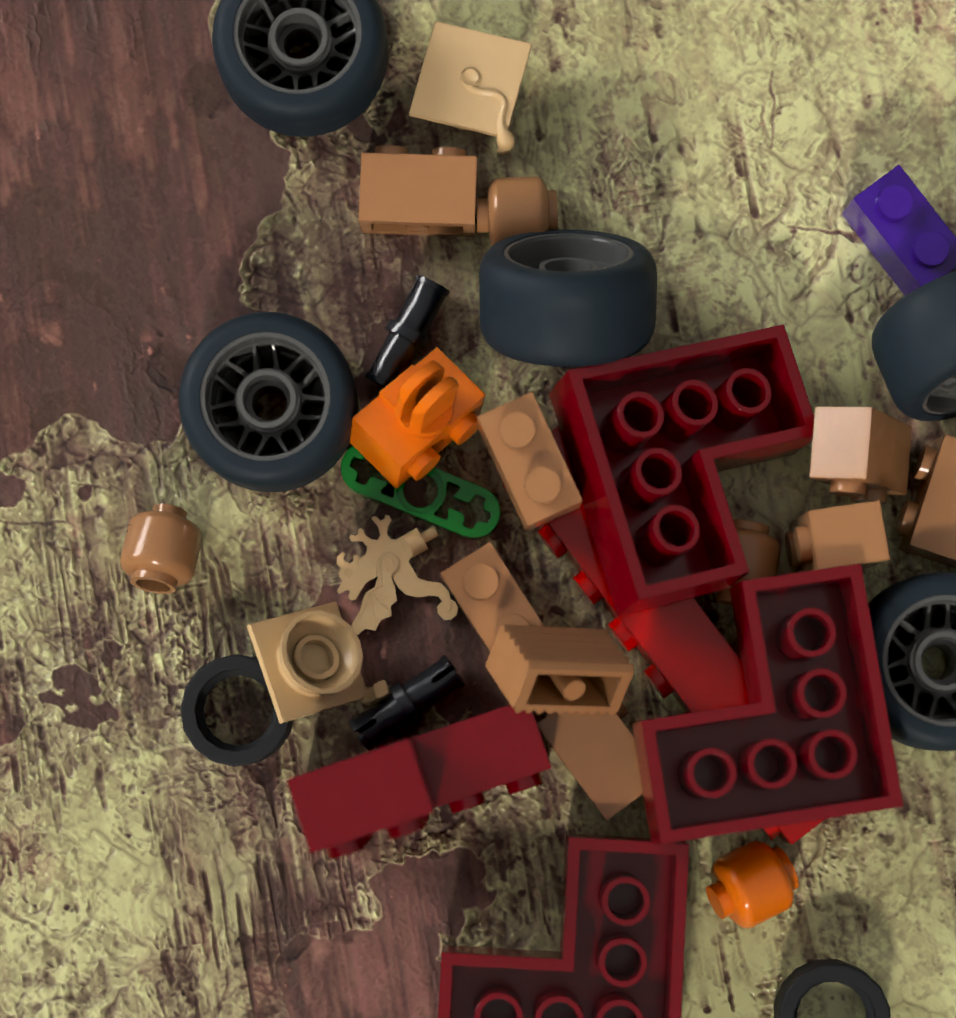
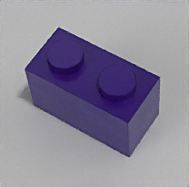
M897 165L855 196L843 211V217L904 296L922 285L956 270L955 235L900 165Z

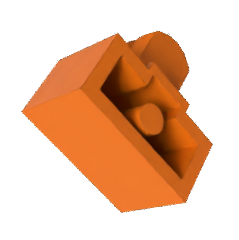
M436 347L415 366L412 364L379 392L378 397L352 417L350 443L397 489L411 476L416 481L422 479L439 462L441 456L438 453L452 441L457 445L464 443L477 431V416L481 413L486 394Z

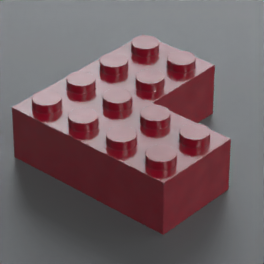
M784 324L623 358L607 364L568 370L549 392V396L575 481L583 500V507L617 616L725 590L750 573L718 472L794 455L813 440L814 414Z
M861 563L744 580L729 588L749 704L642 720L632 724L651 844H667L904 806Z
M508 705L287 779V783L310 854L325 849L328 859L333 860L365 849L368 842H371V839L374 838V832L386 829L389 839L392 840L426 828L425 825H427L430 819L429 814L434 813L436 807L449 804L451 813L454 814L486 803L483 791L505 784L510 795L543 783L540 772L552 767L533 711L527 714L523 710L517 714L513 707Z
M566 833L560 952L443 945L438 1018H681L689 843L679 841L667 844H651L650 838Z

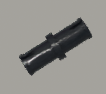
M416 275L415 282L396 319L389 318L384 328L389 333L369 372H366L364 376L384 388L411 366L419 348L426 349L430 341L426 335L445 298L450 293L442 285L424 276Z
M443 655L439 661L404 685L398 681L389 687L391 694L356 718L349 720V724L354 732L358 731L360 734L357 736L358 739L370 752L376 745L408 723L412 722L414 725H417L425 719L423 714L425 711L457 689L463 688L466 684L462 677L455 672L457 670L448 657Z

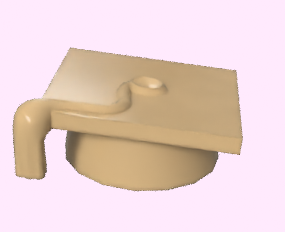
M435 21L409 115L453 126L459 130L474 131L497 137V153L510 155L514 149L515 138L509 131L532 44Z
M336 601L252 623L247 626L280 724L355 701H360L366 706H372L389 693L385 680L378 681L372 687L365 686L361 674L363 653L360 640L352 626L342 619Z

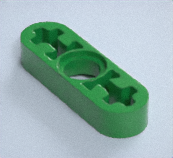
M354 446L349 448L342 458V477L349 489L360 496L469 540H479L489 536L498 525L500 506L493 493L486 488L434 467L426 476L433 479L438 488L437 497L429 506L419 508L409 504L404 497V487L408 480L397 489L394 487V497H388L382 494L389 486L388 482L370 477L366 485L358 483L359 474L352 468V464L355 460L364 462L366 458ZM451 485L459 488L453 496V500L465 505H471L474 498L482 499L484 501L483 511L491 515L487 523L478 521L474 528L471 529L464 526L465 516L451 508H448V518L446 520L435 516L445 503L447 486Z

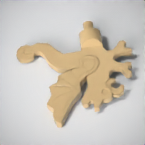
M385 515V518L380 520L373 516L372 520L378 526L380 533L378 540L366 536L362 528L358 529L356 536L350 534L351 542H363L367 550L366 554L362 557L353 555V562L351 563L345 562L344 557L346 553L342 552L337 556L336 564L341 568L338 574L342 580L337 592L341 594L348 590L350 591L349 599L356 600L365 584L377 577L375 587L365 592L361 609L351 624L356 635H359L365 629L376 631L381 620L392 616L391 605L397 601L394 582L405 595L417 598L425 596L439 597L442 602L437 606V610L443 620H452L457 615V604L450 599V592L440 582L418 578L409 562L411 558L428 549L427 542L439 536L434 526L421 533L415 528L398 539H391L387 534L388 527L392 521L391 517Z

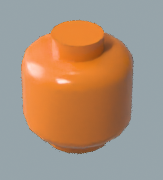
M755 840L719 857L713 862L711 866L712 884L706 887V893L713 910L721 919L729 916L738 926L749 929L788 910L793 903V890L798 888L799 882L794 866L780 847L775 846L771 848L768 844Z

